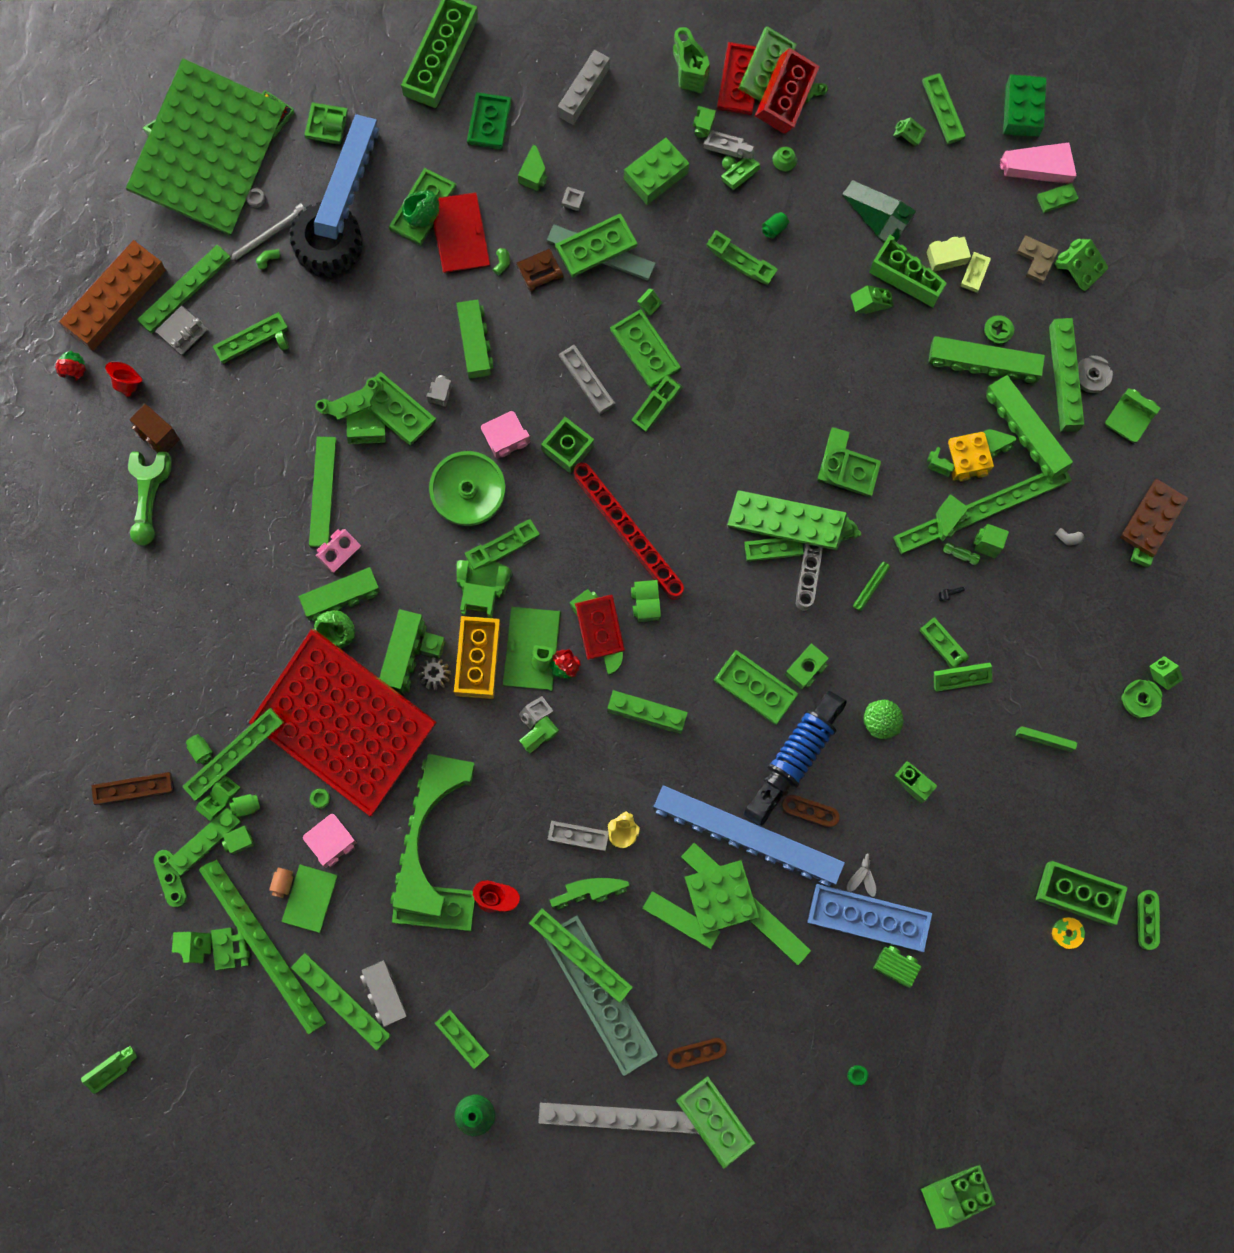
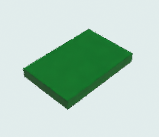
M476 92L467 144L503 150L512 97Z

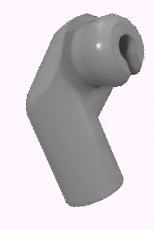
M1060 528L1055 533L1068 546L1079 545L1084 540L1082 532L1068 534Z

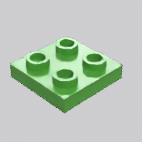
M312 102L304 134L305 138L341 144L348 109Z

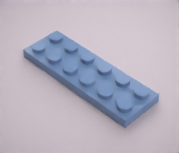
M816 884L807 923L924 952L932 913Z

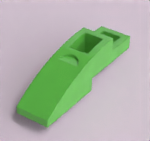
M611 878L580 880L565 885L568 893L550 899L552 908L557 907V910H561L569 906L568 902L575 900L578 903L586 900V895H590L592 901L596 900L597 903L607 900L610 894L615 893L617 896L627 892L626 888L629 887L627 881Z

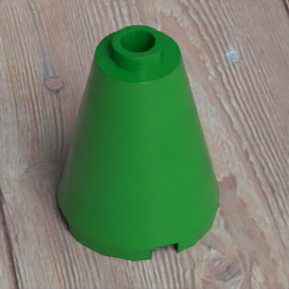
M469 1095L463 1098L455 1110V1122L458 1128L469 1136L485 1134L490 1130L495 1120V1110L492 1103L481 1095ZM470 1113H475L476 1119L474 1121L469 1118Z

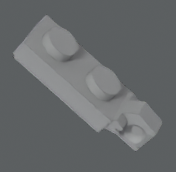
M711 131L704 142L705 149L738 158L743 156L744 158L752 159L755 155L754 146L748 145V143L744 142V139L720 132Z

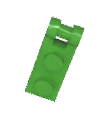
M935 617L919 630L951 669L958 668L961 662H966L969 659L967 653ZM954 651L957 654L955 658L950 655Z

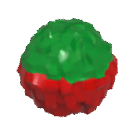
M73 351L65 352L56 361L55 369L60 377L65 378L66 375L76 377L75 381H77L86 371L85 361L79 353H74Z
M570 649L557 651L552 656L550 663L552 674L564 679L576 677L581 666L580 660L577 656H574Z

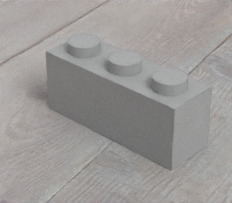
M381 961L361 970L363 975L360 978L364 987L368 986L370 990L368 998L372 1006L376 1005L378 1012L375 1015L379 1024L383 1023L384 1027H387L407 1018L408 1015L386 961Z

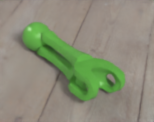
M133 451L129 456L128 470L137 478L138 505L134 519L136 523L130 529V537L138 545H147L155 537L152 521L153 503L159 484L166 480L171 472V456L168 452H158L155 462L145 467V458L139 451Z

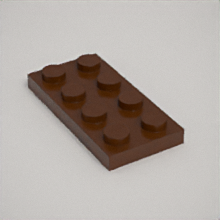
M1155 479L1120 538L1153 558L1187 502L1188 497L1160 480Z

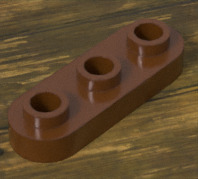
M788 795L782 802L784 812L797 818L828 828L834 827L839 822V813L832 807L796 795ZM789 802H793L795 804L794 809L789 808ZM808 808L813 809V815L807 813ZM831 815L832 821H827L825 816Z
M713 1038L673 1049L669 1052L667 1060L672 1068L681 1069L721 1058L725 1055L727 1047L722 1039ZM713 1045H719L720 1050L714 1052L712 1049ZM696 1049L701 1053L697 1058L693 1055V1051ZM675 1055L681 1056V1061L679 1063H676L674 1061Z

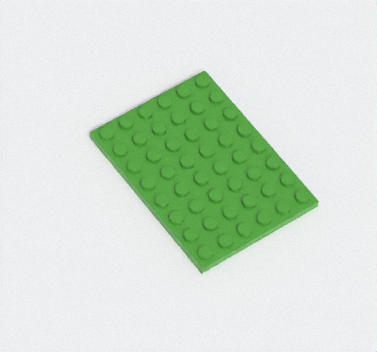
M182 58L128 181L126 190L231 236L286 105Z

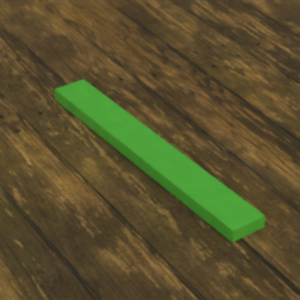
M695 843L681 856L697 873L719 867ZM753 897L759 918L749 921L798 966L811 950Z

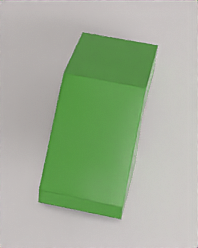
M225 776L213 786L210 794L199 802L195 809L211 821L224 810L241 787Z

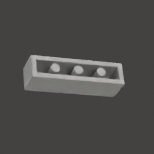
M596 50L592 52L558 105L559 118L572 125L575 124L609 71V57Z

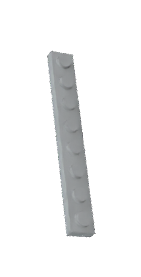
M540 1102L538 1122L540 1124L699 1134L686 1114L680 1111Z

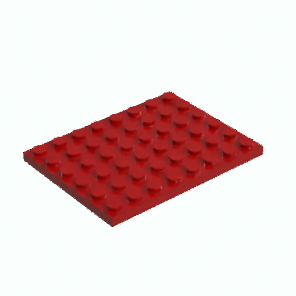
M315 629L310 630L249 721V724L252 725L268 709L272 708L284 723L268 738L370 817L380 806L437 723Z

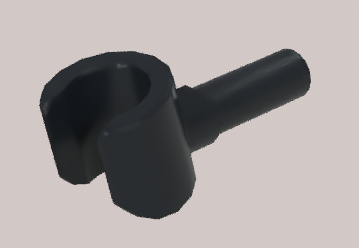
M964 587L953 590L943 589L939 592V601H949L950 595L965 591Z

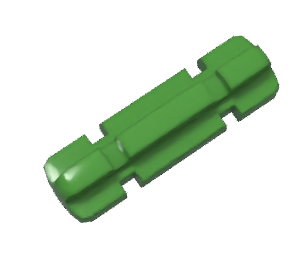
M947 542L944 546L943 551L945 553H952V556L964 561L968 560L973 565H977L980 560V555L976 553L971 554V551L959 546L955 547L950 542Z

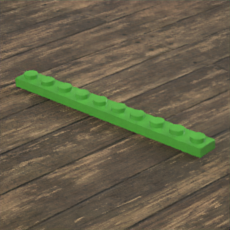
M1067 471L1052 481L1043 473L966 505L968 507L966 511L968 516L962 524L957 523L954 528L957 529L956 531L1068 484L1072 480ZM937 518L893 537L901 555L940 538Z
M214 860L199 869L200 873L308 1035L325 1025L326 1022L219 862Z

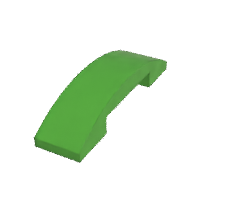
M715 230L706 244L725 263L761 283L768 285L778 270L765 260L759 261L731 243L730 238Z
M528 519L515 526L512 531L483 546L479 545L464 553L473 570H476L510 555L533 541L540 534L531 519Z

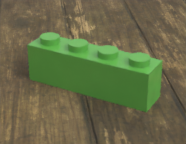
M479 300L458 302L456 304L468 377L470 379L491 375L490 369L493 368L492 357L488 358L487 351L491 350L489 340H485L484 336L488 332L486 323H482L481 318L485 317L483 305L479 306Z
M369 567L298 597L308 620L316 621L317 617L327 611H341V608L349 605V607L359 604V601L362 599H372L377 596V593H380V589Z
M615 690L612 692L607 713L678 734H682L688 713Z

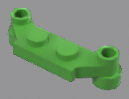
M377 377L370 378L363 389L334 401L328 399L318 400L315 407L320 413L336 416L337 420H341L372 407V401L376 393L383 390L384 382Z

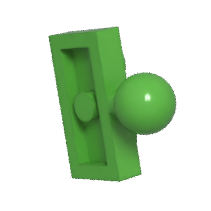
M726 156L722 160V166L728 171L721 175V179L734 190L761 169L760 163L753 158H743L736 164V159L733 156Z

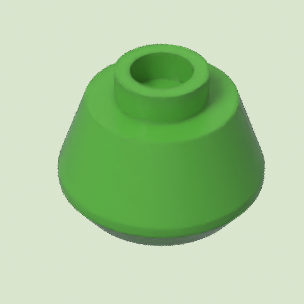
M782 147L774 153L773 164L781 171H790L797 164V155L791 148Z

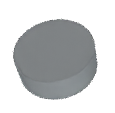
M253 188L249 191L246 200L251 207L259 208L265 203V196L260 189Z

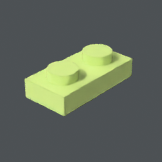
M974 252L960 286L977 293L991 258Z

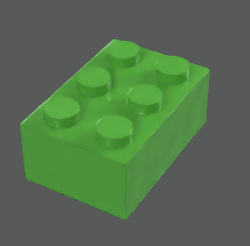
M665 138L624 169V180L648 205L687 175L690 163Z

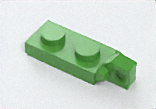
M129 1046L121 1052L119 1051L83 1076L81 1078L82 1083L93 1094H96L128 1071L127 1067L130 1065V1062L137 1058L135 1050Z

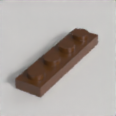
M170 772L91 785L94 805L173 792Z

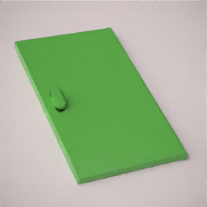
M511 607L503 686L553 691L554 675L552 674V669L549 667L544 671L536 670L532 666L531 660L534 645L553 648V655L557 652L561 611Z

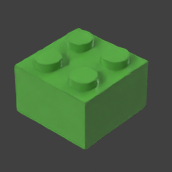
M564 417L543 441L541 451L571 474L575 466L594 447V439L567 417Z

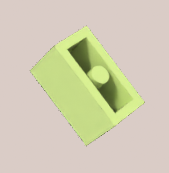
M952 237L944 242L935 241L929 245L926 252L933 272L968 264L971 258L965 237Z

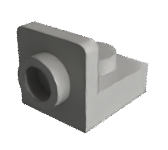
M543 696L526 705L519 715L522 722L531 729L542 718L551 715L553 710Z

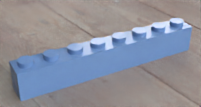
M355 114L314 221L316 235L337 239L339 232L342 233L344 218L347 219L349 215L348 207L354 202V191H358L359 178H363L364 164H368L369 151L372 152L374 148L373 140L374 138L377 139L379 134L377 119Z

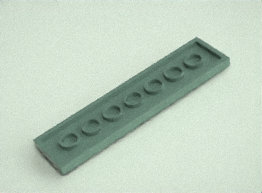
M578 916L561 924L603 961ZM544 937L623 1076L658 1056L625 997L619 1003Z

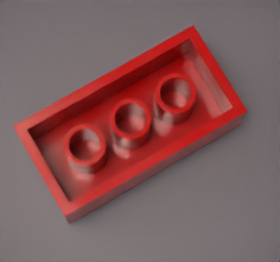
M791 48L786 50L779 57L755 117L783 134L793 129L820 66Z

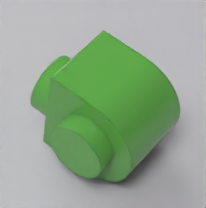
M534 645L531 664L536 670L544 671L550 667L553 648Z

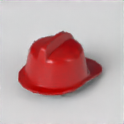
M109 362L105 366L106 372L111 377L113 389L121 392L126 397H130L131 393L136 391L138 383H141L143 380L131 366L125 363Z
M485 880L480 881L473 888L474 900L485 912L511 911L517 907L520 901L518 891L508 885Z

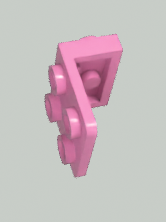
M513 411L481 426V430L496 459L505 457L512 451L522 449L530 443L527 430L522 428Z
M334 814L328 815L303 836V840L325 868L336 864L339 861L338 858L343 854L346 855L351 852L357 843Z

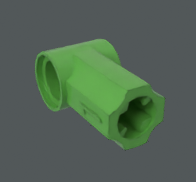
M545 716L519 742L530 754L542 743L552 739L560 730L548 716Z

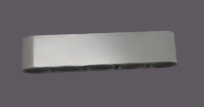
M809 544L804 545L796 595V606L799 610L807 611L814 603L823 547L818 546V549H811ZM813 561L815 563V567H808L806 562ZM810 579L813 585L807 586L803 580ZM807 597L810 603L803 604L800 598Z

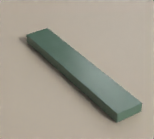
M553 224L547 238V243L555 245L577 233ZM625 252L602 264L649 281L656 263Z

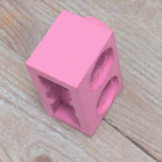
M346 529L335 531L331 535L332 540L328 544L323 543L317 549L319 553L316 557L331 572H335L361 547ZM343 537L348 540L346 548H342L339 545V541ZM331 550L334 552L335 558L329 562L325 555Z

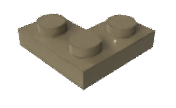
M1025 235L1017 254L1033 261L1026 276L1043 284L1059 250Z

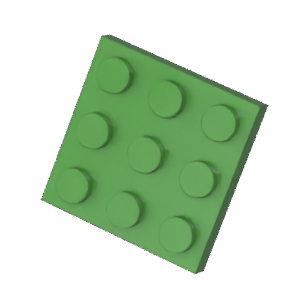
M741 860L684 877L702 935L759 918Z

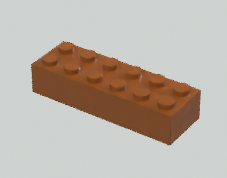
M133 240L59 321L68 333L93 352L166 271L162 261Z

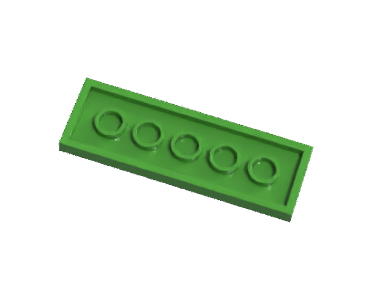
M738 490L727 525L729 528L838 550L847 513Z

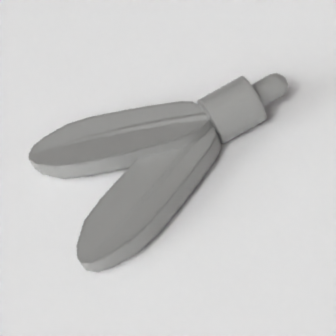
M866 854L865 859L862 861V867L857 870L847 883L846 890L848 892L855 890L863 880L867 893L872 897L875 896L876 885L869 869L871 862L869 854Z

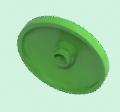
M462 451L449 455L436 466L430 478L429 493L432 504L444 519L453 524L473 526L489 520L498 512L505 497V480L500 468L491 458L478 452Z

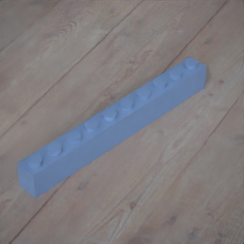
M664 785L653 807L659 816L666 818L668 815L673 817L674 822L685 825L687 823L692 825V829L697 832L703 833V831L710 833V837L721 841L722 838L729 841L728 845L739 848L741 846L746 848V852L751 855L757 856L760 854L765 857L764 860L775 864L779 862L783 864L784 869L792 872L794 869L800 871L801 876L812 879V877L819 879V883L827 887L836 885L845 863Z

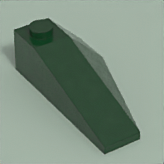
M853 180L842 194L855 212L861 215L865 224L871 227L875 236L884 243L890 234L898 242L916 213V210L905 203Z

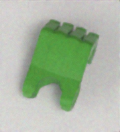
M678 28L674 34L673 55L678 64L679 87L702 93L710 76L708 56L703 48L694 40L688 28ZM685 34L687 40L681 41L679 35Z

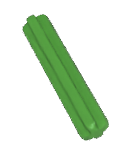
M882 562L853 604L856 610H863L889 571V564Z

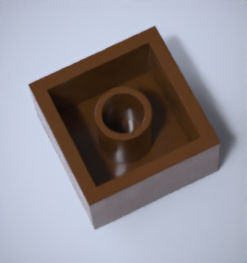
M146 404L129 419L133 424L131 428L136 432L135 434L141 440L146 441L156 453L159 451L169 452L180 440L174 429Z

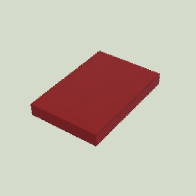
M612 594L575 603L588 660L625 651Z

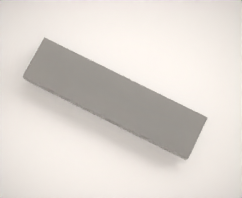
M575 345L559 354L560 359L599 415L615 406V402Z

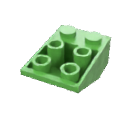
M980 1165L921 1189L936 1229L951 1227L996 1205Z

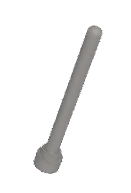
M303 204L297 205L295 210H293L294 213L234 252L232 258L234 260L239 259L291 224L294 218H299L298 213L301 210H306Z

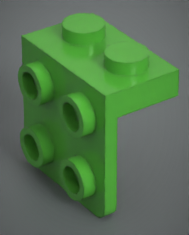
M1077 239L1073 241L1071 247L1062 252L1054 262L1057 269H1068L1081 290H1087L1108 269V265L1091 239Z
M1128 388L1105 421V425L1132 443H1136L1151 420L1159 412L1160 407L1153 400L1141 396L1137 390Z

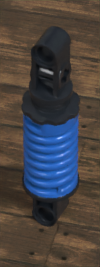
M828 691L815 712L805 711L801 723L797 724V728L793 730L789 740L784 743V747H781L780 752L776 755V759L772 760L767 766L771 773L768 777H765L763 780L765 782L753 801L747 806L744 812L745 817L759 826L764 825L782 796L788 794L789 787H799L800 779L804 778V773L808 772V767L813 765L812 761L817 759L816 755L821 753L820 749L825 747L824 742H829V737L837 732L832 724L844 710L847 704L845 699Z

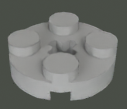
M1089 356L1078 363L1080 388L1089 393H1101L1111 383L1113 372L1108 366L1109 363L1104 358ZM1092 371H1096L1095 374L1098 376V378L1090 377L1089 373H1091Z

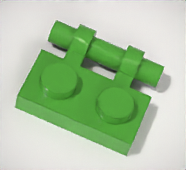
M232 928L211 930L216 971L236 968V960L241 959V967L249 966L250 951H248L247 942L239 930L237 935H233ZM239 941V953H235L234 942Z

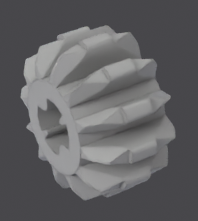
M432 657V663L425 660L426 667L420 665L419 668L423 672L418 673V677L422 678L420 683L422 685L426 684L427 689H430L433 685L434 690L437 691V685L440 684L444 688L443 681L449 683L450 679L446 676L451 675V671L446 670L449 665L447 663L443 664V659L440 658L436 663L435 657ZM434 670H436L437 673H439L436 674L435 678H433L432 675H430L433 674Z

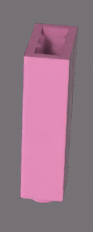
M1069 143L1005 151L1002 159H1000V167L1002 170L1004 169L1005 176L1070 184L1073 183L1077 176Z

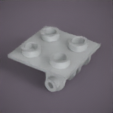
M181 305L155 332L183 355L208 329L199 318H195Z

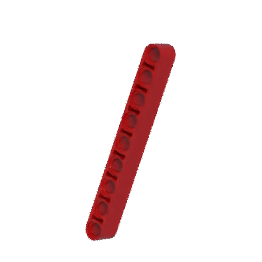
M584 462L578 463L574 468L575 481L651 577L657 580L659 587L671 600L680 599L684 591V585L591 467ZM584 470L587 472V475L579 476L577 473ZM591 485H597L599 489L596 491H592L589 489V487ZM603 499H608L610 501V504L602 505L600 501ZM618 513L622 518L614 520L612 515ZM626 528H631L634 532L630 535H627L623 532V530ZM641 542L645 545V547L643 549H637L635 547V544ZM654 557L657 562L650 564L646 559ZM664 571L668 574V577L662 579L658 574ZM677 586L680 592L674 594L670 591V588Z

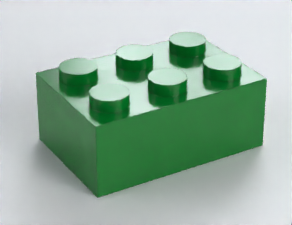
M1010 74L1005 91L1003 134L1040 136L1044 128L1046 77Z

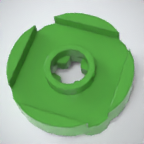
M1140 679L1133 681L1125 688L1121 697L1125 709L1138 719L1153 716L1160 710L1162 705V692L1160 688L1149 680ZM1139 694L1141 696L1145 695L1147 697L1145 699V704L1143 702H1139Z

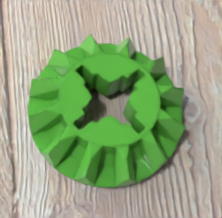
M997 315L991 317L986 322L984 333L988 340L993 341L994 344L1001 343L1002 345L1007 341L1009 342L1012 338L1014 326L1007 317ZM1000 324H1001V331H1003V332H1001V333L997 336V333H996L997 330H995V329H997V328L1000 326Z

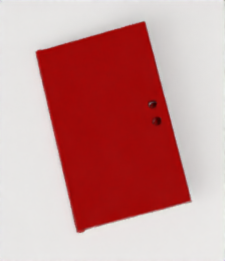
M477 193L438 198L440 202L439 214L434 220V227L443 273L490 266Z

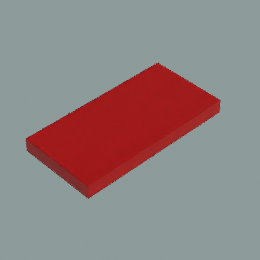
M728 42L717 110L752 115L755 98L740 90L739 86L756 46Z

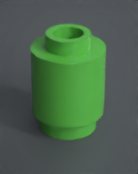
M199 734L192 736L186 741V748L197 764H205L212 759L213 751Z
M248 794L232 798L233 802L229 803L231 814H236V817L253 814L255 811L260 810L257 795Z

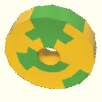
M1066 917L1055 923L1052 928V936L1055 943L1061 948L1073 949L1082 944L1085 939V930L1080 921L1075 918ZM1066 930L1071 931L1070 937L1066 935Z

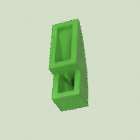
M666 375L656 390L651 392L632 418V421L644 431H647L669 407L683 389V386Z

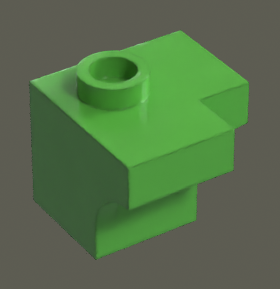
M173 932L172 953H180L183 963H203L204 954H211L212 935L198 932Z

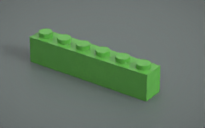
M1073 318L1054 319L1049 326L1060 432H1076L1083 427L1084 416Z
M934 336L931 342L928 363L933 364L935 367L946 366L951 367L953 370H969L974 374L987 373L992 377L1007 375L1010 380L1022 379L1027 383H1035L1042 377L1045 355Z
M1006 375L989 385L986 392L988 401L995 405L999 416L1007 421L1009 429L1017 434L1021 445L1029 450L1031 458L1041 466L1043 474L1052 481L1070 470L1073 461L1010 378Z

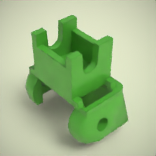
M468 560L457 561V585L463 592L460 607L461 614L466 616L467 610L486 612L488 618H492L496 597L500 598L501 595H505L513 576L512 570L498 562L473 570Z

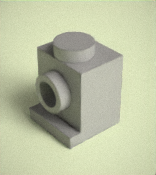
M442 375L436 376L435 382L431 383L429 393H427L429 403L446 407L452 389V383L449 378Z

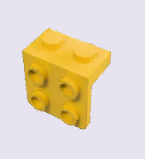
M984 432L949 439L948 444L955 467L951 473L953 481L958 479L959 481H966L973 476L981 478L989 475L994 465Z

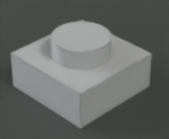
M567 187L562 200V206L579 211L585 192Z

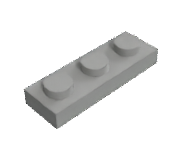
M551 821L548 841L605 852L609 832Z

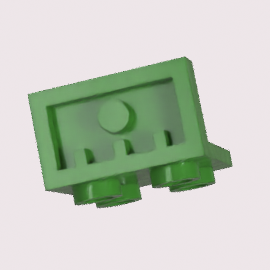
M367 409L348 416V444L386 443L385 424Z

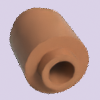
M277 868L269 891L273 892V896L284 898V895H289L294 878L292 877L293 871Z

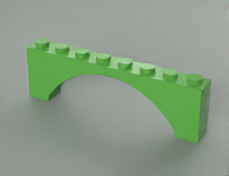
M428 754L427 759H424L422 763L424 774L423 778L418 780L417 789H420L419 796L414 798L413 808H415V813L409 819L408 827H411L410 834L405 836L404 846L407 847L405 854L402 853L399 865H402L401 873L397 872L395 884L398 886L396 892L392 893L390 904H393L394 910L441 919L445 898L444 896H439L431 887L421 869L418 855L419 836L427 816L440 800L465 785L471 786L475 764L473 762Z

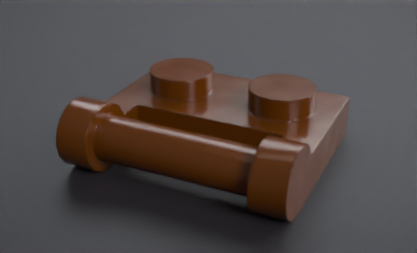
M550 248L517 262V267L530 292L534 291L536 287L554 279L564 278ZM551 269H553L554 271L536 280H531V278L540 275L544 272H547Z

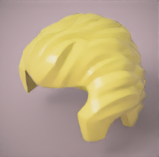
M624 812L608 823L609 840L613 846L619 848H627L634 844L637 836H639L640 827L634 822L631 813Z

